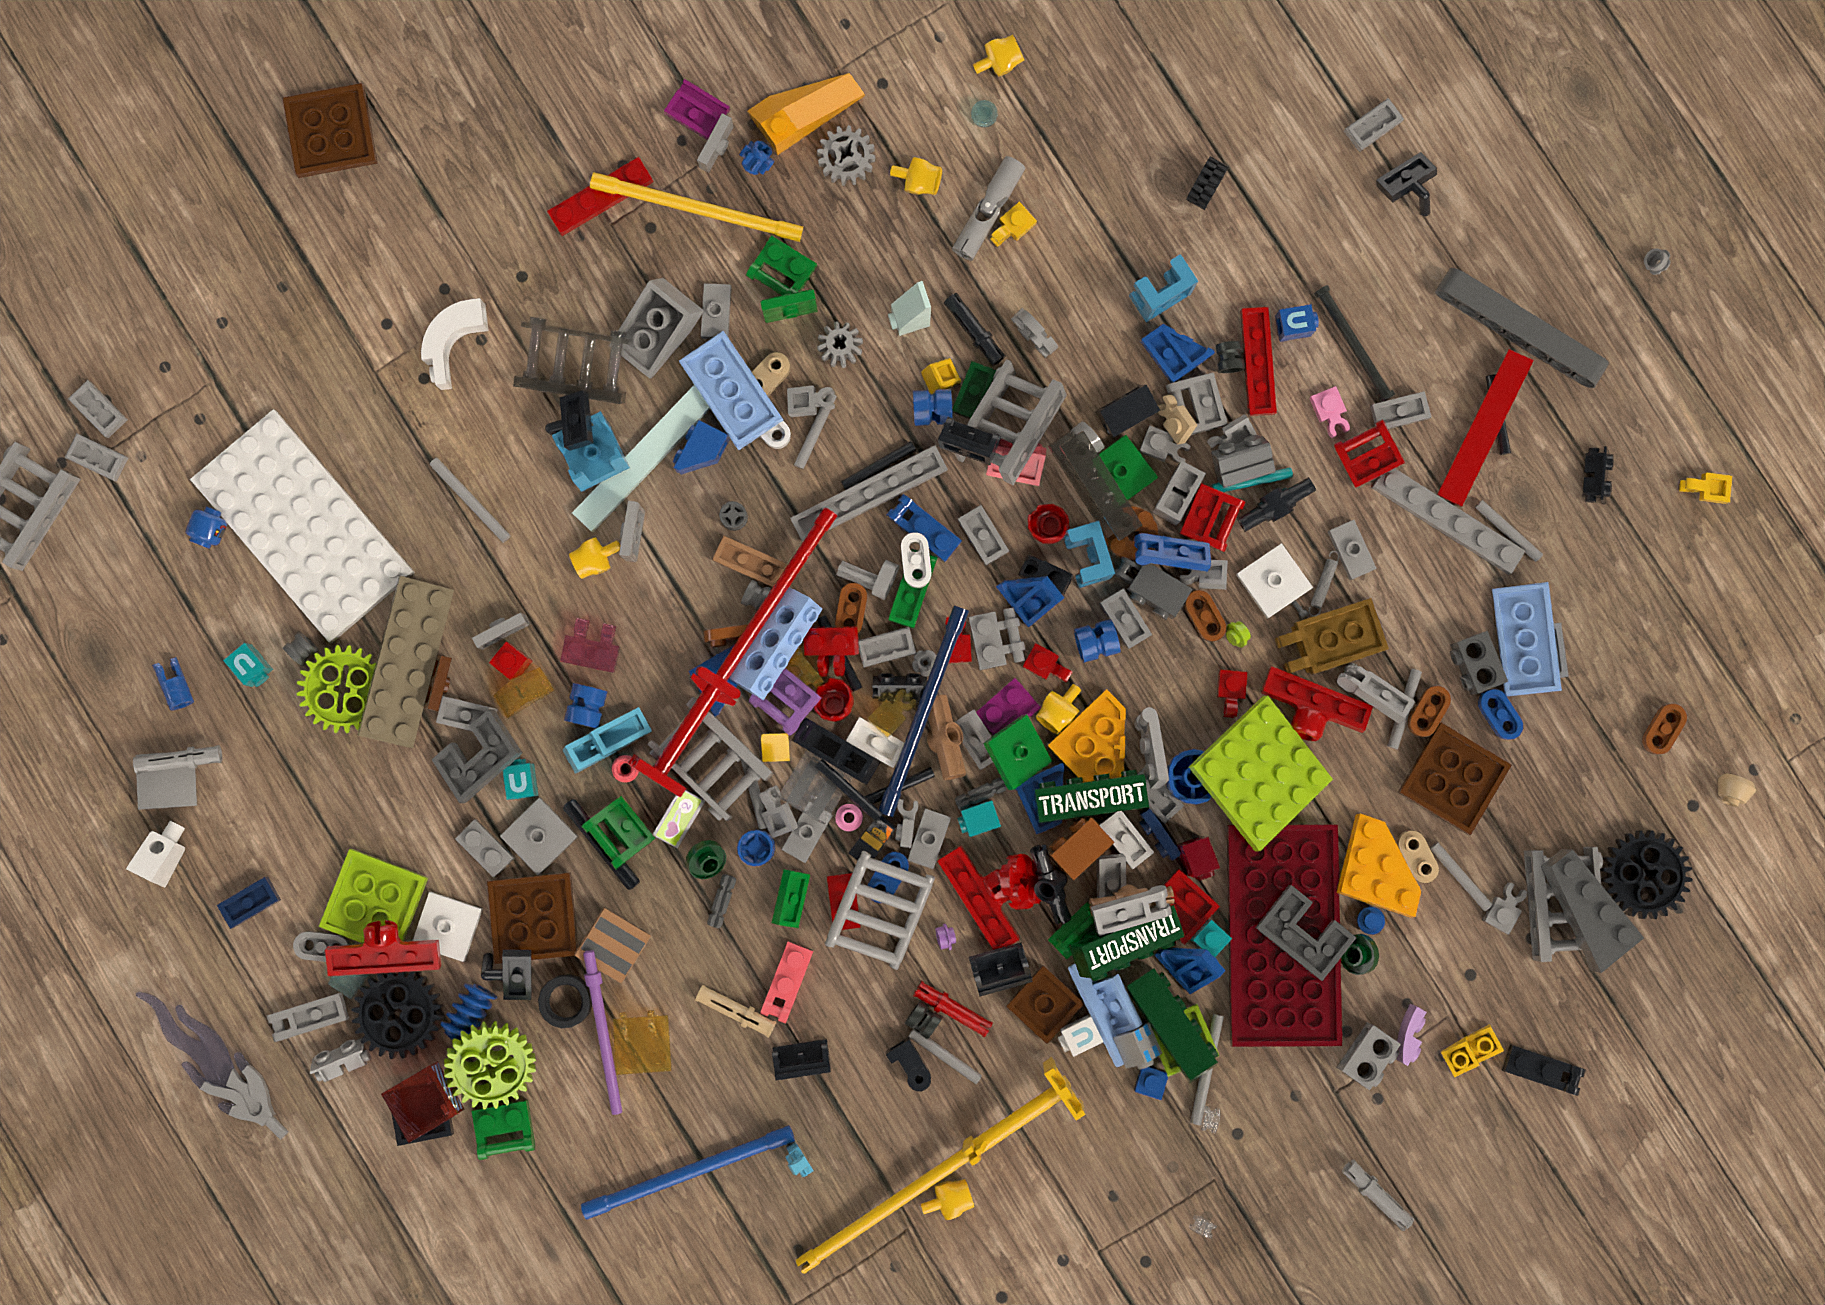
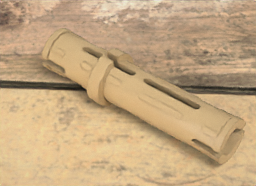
M702 985L695 1001L742 1023V1027L746 1028L748 1026L768 1038L777 1023L755 1012V1008L751 1006L747 1008L707 988L705 985Z

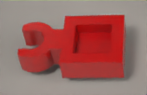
M946 617L945 626L947 625L949 617ZM961 632L948 664L972 662L970 635H962Z

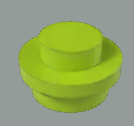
M1231 622L1226 626V638L1230 644L1240 648L1247 645L1251 635L1248 628L1242 622Z

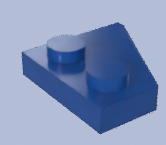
M1165 324L1159 326L1140 341L1170 383L1178 381L1215 354L1213 349L1197 344L1193 341L1194 339L1176 333L1174 329Z

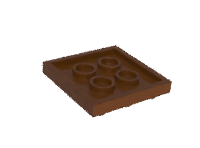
M362 83L283 97L295 174L298 178L378 164L365 87Z
M1440 722L1397 793L1465 834L1471 835L1512 765Z
M571 872L487 881L494 964L503 963V950H531L532 960L574 956L578 948Z

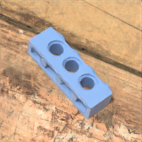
M789 587L729 679L744 690L764 700L783 669L788 665L794 652L802 643L805 635L817 620L822 608L810 597Z

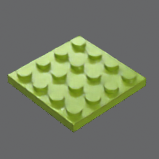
M1262 696L1189 766L1190 770L1254 851H1261L1333 780L1269 696Z

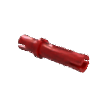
M924 981L919 983L917 986L919 989L915 990L914 997L934 1007L933 1010L937 1013L941 1011L982 1035V1037H986L989 1032L987 1029L992 1027V1021L985 1019L949 998V994L945 991L941 993L924 983Z

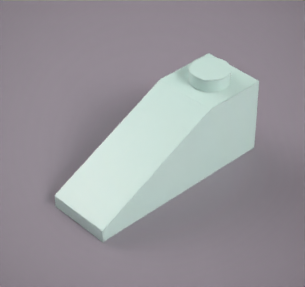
M923 281L917 282L891 304L892 313L888 314L892 330L897 328L899 336L930 326L931 305Z

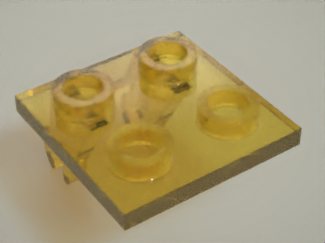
M648 1010L645 1017L628 1018L626 1012H620L619 1018L613 1019L616 1075L672 1071L669 1015L656 1016L654 1010Z

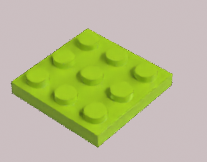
M349 849L319 927L364 943L363 930L368 923L380 920L381 926H384L385 920H390L397 924L398 936L401 941H404L428 877L360 851Z

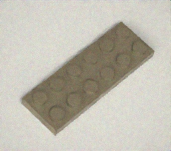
M399 576L361 718L358 736L413 748L454 590Z

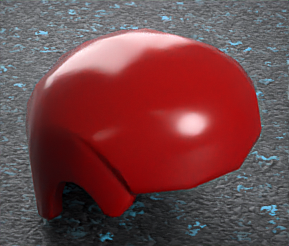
M1055 504L1038 505L1027 517L1029 532L1035 540L1042 544L1059 542L1070 528L1067 513L1062 507Z
M829 678L825 684L817 687L815 693L821 699L814 706V710L823 720L837 722L851 713L854 705L853 692L843 680Z

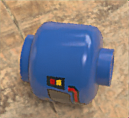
M205 507L204 511H193L185 529L186 534L190 537L189 541L209 549L211 545H219L227 527V522L220 518L222 512L209 507Z

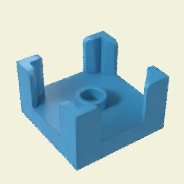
M1181 254L1170 261L1172 267L1163 275L1168 285L1158 292L1148 277H1143L1134 283L1133 286L1136 291L1131 292L1129 297L1146 323L1190 296L1196 287L1198 280Z
M601 411L591 416V422L594 425L592 426L593 444L569 451L564 448L562 430L552 435L556 446L564 455L570 468L568 472L572 481L581 492L630 468L609 422Z
M1096 521L1066 531L1067 535L1063 537L1066 548L1072 549L1088 544V547H1086L1088 558L1094 564L1093 566L1081 569L1080 574L1076 575L1078 588L1109 580L1115 574L1100 522Z

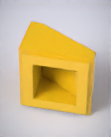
M951 358L929 364L921 371L930 394H934L937 389H948L961 383Z
M787 733L761 734L763 762L790 761L789 735Z

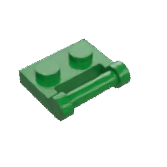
M771 235L755 262L749 267L746 276L751 280L756 279L780 295H787L802 291L816 269L817 263ZM766 265L792 281L794 285L789 288L761 269Z
M622 796L581 826L586 833L590 832L612 860L611 864L615 869H618L655 839ZM605 822L625 847V852L621 854L598 826L599 823Z
M528 1100L512 1102L509 1105L501 1104L498 1105L497 1109L494 1106H490L486 1109L479 1108L471 1111L479 1160L488 1159L491 1155L525 1149L526 1152L535 1150V1139ZM523 1131L522 1139L489 1145L487 1143L488 1136Z

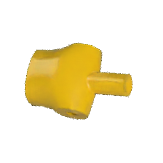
M1012 34L1006 38H997L986 43L984 47L987 57L974 63L973 66L977 74L992 67L996 75L1000 77L1012 71L1016 65L1025 60Z
M913 157L909 169L893 165L890 170V176L906 179L904 191L908 193L936 195L942 178V168L924 159Z
M595 537L583 542L579 548L569 553V557L577 574L583 579L587 576L598 575L608 571L611 567L607 557L620 551L621 545L616 540L602 547Z
M1072 684L1063 697L1051 691L1036 715L1037 721L1049 731L1059 734L1065 726L1072 723L1080 712L1072 702L1081 692V689Z
M966 1179L953 1182L945 1181L935 1185L936 1199L921 1203L923 1214L940 1209L945 1220L959 1217L963 1212L974 1208Z

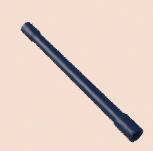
M954 605L939 651L889 786L884 792L878 809L884 815L893 817L901 797L902 787L949 660L967 619L969 611Z

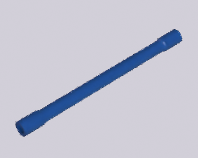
M788 1125L772 1131L761 1138L610 1195H603L582 1203L581 1209L584 1218L588 1220L636 1199L763 1151L772 1150L794 1142L795 1137L791 1126Z

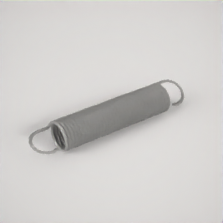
M1332 551L1338 554L1337 561L1327 559L1311 601V606L1320 609L1317 615L1321 612V607L1338 565L1339 553L1337 551ZM1309 607V610H1308V611H1309V614H1310L1311 616H1313V617H1314V616H1317V615H1312V614L1310 613V608H1311V607Z

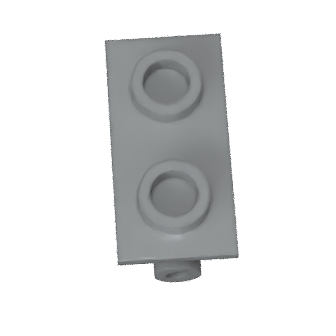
M362 1038L356 1041L354 1039L348 1040L337 1049L330 1052L325 1050L317 1054L312 1059L310 1074L315 1073V1077L319 1082L322 1080L327 1082L344 1074V1070L341 1067L342 1064H345L348 1072L367 1065V1061L371 1060V1055L368 1050L363 1051L364 1043L361 1044L360 1042Z

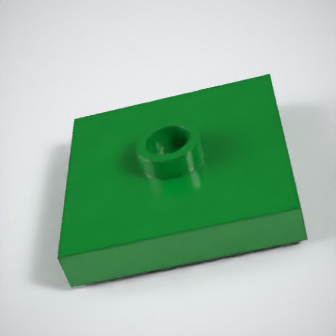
M812 289L760 301L766 323L818 312L815 293Z
M1127 435L1120 438L1082 467L1113 510H1116L1158 479V476Z
M1028 715L1020 716L983 743L1008 790L1016 789L1052 762Z

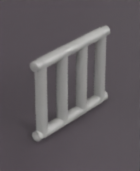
M862 851L827 935L825 945L833 948L835 945L876 958L890 963V967L898 970L932 889L935 877L927 874L925 877L870 858L871 855L868 852ZM866 868L920 887L915 901L912 902L861 884ZM859 894L910 912L904 928L850 909L855 895ZM847 919L898 937L899 941L894 953L840 935L845 920Z

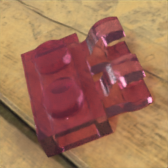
M576 618L574 637L565 635L560 662L615 673L620 646L613 645L616 626L603 623L601 640L597 642L586 639L590 621Z

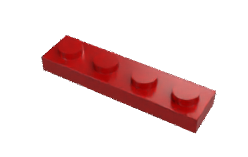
M639 157L607 175L644 187L654 182ZM588 186L547 212L560 234L564 236L625 200L628 196L611 194L591 189Z
M1269 307L1242 308L1240 316L1248 417L1275 415L1277 407Z

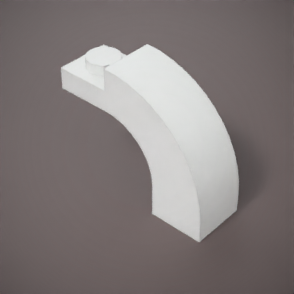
M480 298L460 301L447 307L433 319L425 332L421 348V359L427 365H433L429 368L432 383H435L441 390L452 389L449 354L454 343L466 334L489 331L486 305Z

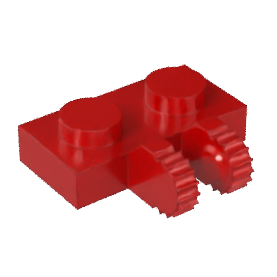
M811 627L803 639L804 655H819L817 667L821 677H827L829 673V655H835L833 660L835 675L843 676L845 673V655L859 654L857 627Z

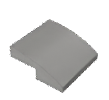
M161 753L139 754V755H135V756H136V757H141V756L156 755V754H161ZM182 767L136 774L138 810L197 806L195 769Z

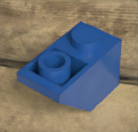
M699 420L696 426L692 425L689 428L685 437L688 442L683 450L679 449L673 459L675 471L682 475L717 464L730 441L729 436Z

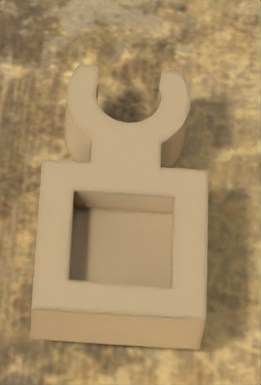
M1165 395L1162 399L1166 405H1158L1161 410L1158 414L1165 416L1167 419L1163 425L1177 445L1184 444L1198 425L1184 405L1177 406V400L1173 395Z

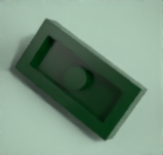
M971 361L952 413L971 419L991 386L996 370Z

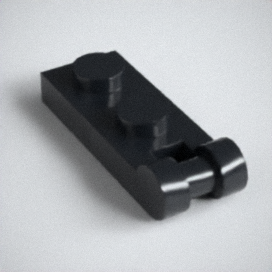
M1510 1044L1502 1071L1578 1096L1581 1089L1578 1085L1581 1077L1584 1078L1586 1069ZM1563 1071L1570 1073L1567 1083L1560 1081Z

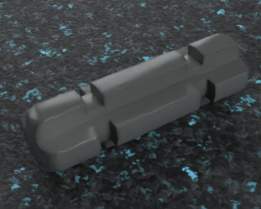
M999 777L992 780L990 784L986 783L968 791L966 795L957 796L955 802L959 810L969 808L970 804L975 805L993 797L994 793L999 794L1006 791L1007 787L1003 779Z
M727 874L722 875L719 883L721 887L717 889L711 908L713 912L710 913L707 921L709 926L714 928L722 926L724 921L723 914H726L732 896L731 889H734L736 883L735 877Z

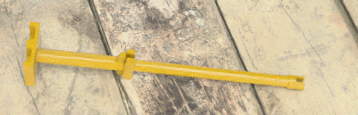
M1053 1057L1043 1062L1044 1075L1052 1085L1050 1088L975 1139L972 1136L966 1138L963 1141L961 1150L815 1249H811L797 1258V1266L808 1261L802 1267L801 1272L803 1274L807 1273L820 1264L823 1259L968 1161L972 1166L977 1164L981 1160L982 1153L1062 1100L1076 1121L1086 1115L1083 1101L1071 1089V1083L1066 1076L1060 1073Z

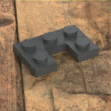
M488 709L469 726L483 747L473 758L468 761L457 743H450L432 759L459 803L468 802L522 754V751L494 709Z
M1288 885L1255 928L1315 977L1323 981L1356 937L1332 919L1317 940L1312 938L1296 923L1313 902L1292 885Z

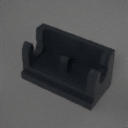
M1147 384L1134 388L1099 408L1095 413L1107 434L1115 437L1161 410Z
M947 417L939 435L938 443L939 448L991 466L1001 436L956 422L953 418Z
M1022 942L969 957L979 997L1033 982Z
M827 1039L772 1048L775 1081L831 1072Z

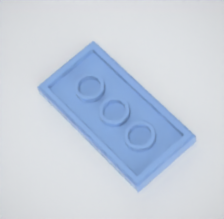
M724 331L679 360L738 450L783 421V418Z
M1549 582L1492 589L1500 660L1508 682L1503 684L1504 694L1508 697L1562 691Z

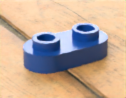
M1497 689L1487 690L1480 695L1478 707L1495 734L1504 740L1515 739L1520 736L1523 731V721L1507 696ZM1490 698L1495 701L1494 708L1488 706ZM1505 721L1509 722L1510 724L1509 731H1505L1503 729V723Z
M891 852L882 860V862L887 864L896 860L900 863L901 869L908 871L909 863L902 853ZM875 871L867 886L875 888L878 884H883L886 887V893L894 895L902 881Z

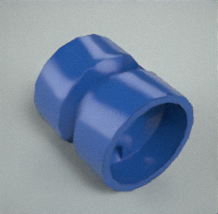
M937 389L934 394H930L928 390L913 391L914 425H930L932 421H935L937 425H944L947 417L953 418L951 389Z
M1111 619L1096 623L1095 628L1087 625L1074 629L1076 645L1083 663L1098 659L1100 654L1107 657L1121 652L1117 632Z
M573 683L569 697L573 702L567 706L564 721L599 728L602 716L599 708L604 706L608 691Z
M762 830L745 833L740 838L737 846L739 857L750 866H761L767 863L774 856L776 849L775 841L771 835Z

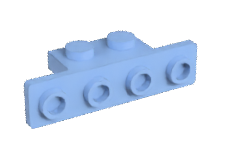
M1074 963L1068 967L1072 980L1094 1021L1114 1065L1120 1067L1124 1063L1113 1037L1137 1029L1143 1023L1119 974L1100 981H1092L1091 978L1080 977Z

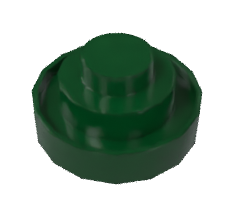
M701 841L689 850L685 864L688 871L695 878L709 879L723 869L726 863V853L716 841Z
M1353 934L1356 939L1342 955L1341 964L1349 973L1355 975L1367 974L1373 971L1378 964V947L1375 941L1368 935Z

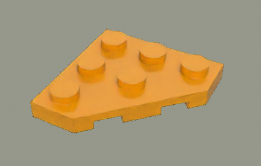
M1106 689L1047 746L1077 778H1083V783L1094 781V775L1110 773V779L1120 778L1121 772L1124 771L1126 708Z
M1361 813L1356 814L1336 893L1413 918L1416 917L1421 889L1386 823Z

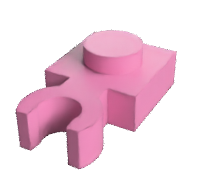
M1336 386L1309 398L1319 422L1328 421L1327 432L1331 438L1337 435L1334 429L1335 425H1340L1344 433L1350 430L1347 420L1340 416V414L1345 413L1347 410Z

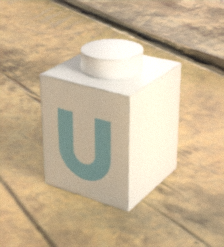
M1089 1014L1063 1026L1060 1030L1062 1036L1058 1037L1064 1052L1070 1050L1073 1057L1103 1043Z

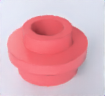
M622 755L613 762L612 774L618 781L631 782L638 776L639 771L631 765V770L628 774H623L621 771L622 765L629 764L628 761L632 756Z

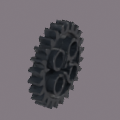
M1636 830L1635 837L1631 833L1624 834L1625 841L1616 839L1615 842L1618 848H1607L1612 856L1602 858L1608 863V867H1602L1600 871L1607 873V877L1602 878L1601 882L1609 884V887L1605 890L1607 893H1613L1612 899L1616 903L1620 902L1618 905L1622 911L1628 909L1627 915L1632 917L1638 912L1639 919H1646L1647 915L1650 919H1657L1658 913L1661 916H1668L1667 908L1675 911L1678 910L1675 901L1685 902V899L1680 894L1682 892H1690L1691 890L1684 885L1685 882L1693 881L1692 878L1686 876V872L1691 871L1692 867L1684 866L1683 864L1689 859V856L1679 855L1683 847H1673L1675 839L1668 838L1665 840L1664 833H1657L1655 836L1653 830H1647L1645 835L1642 830ZM1648 848L1652 852V859L1649 862L1644 859V852ZM1631 855L1634 856L1636 863L1631 860ZM1628 865L1631 869V876L1625 879L1622 871ZM1665 870L1668 871L1670 876L1666 884L1661 879V875ZM1656 886H1658L1662 890L1661 894H1659V891ZM1644 887L1649 892L1648 898L1645 901L1640 897V892Z
M411 971L408 976L406 972H398V975L396 972L388 973V977L385 973H377L378 981L373 977L369 978L368 983L370 987L362 986L359 988L364 996H356L354 998L355 1001L360 1003V1006L354 1007L351 1010L359 1013V1017L353 1019L352 1023H360L361 1026L355 1031V1034L364 1033L365 1036L360 1041L361 1044L370 1041L369 1051H373L378 1047L380 1057L385 1055L387 1051H389L390 1059H394L398 1052L401 1059L407 1057L408 1050L412 1055L418 1054L417 1046L423 1050L428 1047L425 1039L429 1041L435 1040L436 1037L431 1031L441 1029L435 1023L436 1020L444 1018L443 1015L438 1014L436 1011L443 1007V1004L435 1003V999L440 996V993L432 994L430 992L435 986L434 983L427 986L424 985L426 976H422L417 980V971ZM397 986L402 987L405 991L406 996L403 1001L395 997L394 991ZM382 994L387 996L388 1002L382 998ZM375 1004L380 1005L384 1010L381 1019L373 1014ZM400 1008L402 1010L400 1017L395 1018L396 1009ZM414 1008L421 1010L423 1014L421 1022L413 1020L411 1013ZM392 1026L400 1029L401 1037L399 1040L391 1037L390 1029ZM408 1026L413 1028V1033L409 1032Z

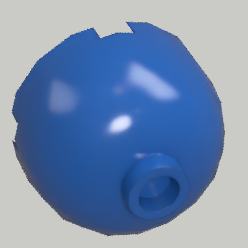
M1196 749L1182 751L1173 757L1167 766L1169 781L1166 783L1167 789L1173 797L1183 803L1200 804L1209 801L1212 797L1189 768L1205 751Z

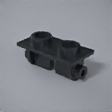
M1604 446V453H1599V448H1588V453H1585L1584 472L1595 473V477H1584L1582 497H1585V502L1595 503L1596 498H1601L1602 504L1606 505V497H1611L1612 481H1607L1608 470H1613L1614 454H1609L1607 446Z
M881 673L878 676H873V699H878V702L897 701V692H903L902 702H920L927 683V677L918 673H908L905 676Z

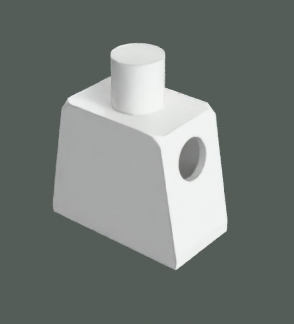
M169 821L162 835L151 831L126 869L150 882L166 887L185 851V847L177 843L185 828Z

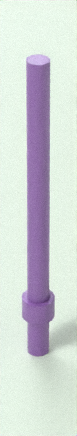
M594 950L583 952L587 972L584 974L586 986L590 989L611 1113L616 1115L623 1111L600 984L603 982L601 971L597 970Z

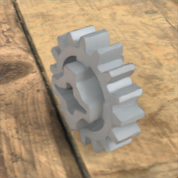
M850 125L847 126L844 132L838 126L836 134L830 131L827 132L828 141L825 139L820 140V145L824 149H817V154L821 157L818 160L819 167H825L823 169L824 176L832 174L831 182L835 183L837 179H841L842 186H845L846 181L851 180V183L856 185L857 177L862 180L866 179L864 171L872 172V165L870 163L875 162V155L870 153L875 151L874 144L867 145L870 142V137L866 135L862 138L860 128L853 133ZM859 145L864 151V158L862 154L857 152ZM851 150V157L847 156L842 161V155H846ZM829 154L836 159L834 167L829 161Z

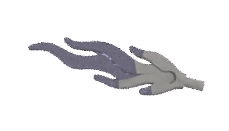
M136 993L138 998L149 1003L155 1010L167 1041L187 1053L200 1066L205 1077L190 1062L186 1061L181 1064L195 1085L210 1095L224 1098L234 1103H219L218 1108L221 1111L237 1119L252 1121L261 1126L266 1125L280 1140L288 1134L289 1131L274 1117L276 1113L273 1110L269 1090L264 1078L245 1060L242 1053H235L234 1058L238 1068L246 1077L247 1082L239 1076L225 1043L213 1029L189 1016L182 1005H177L175 1010L179 1020L199 1036L200 1041L195 1040L179 1028L164 1002L151 994Z

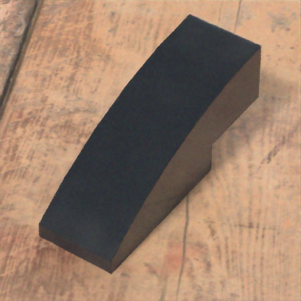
M806 717L791 740L865 785H868L881 763Z

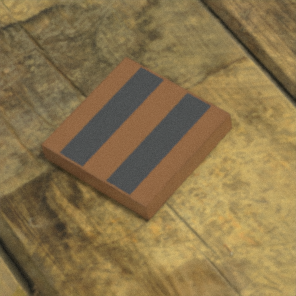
M603 907L575 951L574 956L584 961L583 952L594 950L597 969L622 984L651 935Z

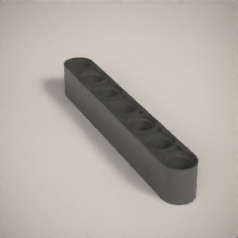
M1449 268L1435 291L1436 295L1445 302L1585 387L1595 388L1609 365V362L1596 352L1459 269Z

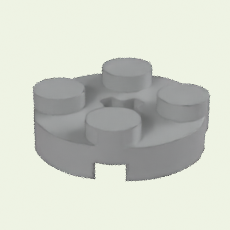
M1021 308L1011 318L1021 335L1027 341L1031 340L1035 344L1034 347L1044 358L1051 355L1058 348L1051 336L1049 338L1046 337L1045 329L1028 311Z

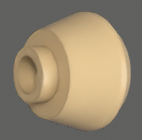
M1723 774L1718 777V795L1723 798L1722 802L1727 805L1738 807L1739 804H1746L1756 792L1754 783L1740 776Z

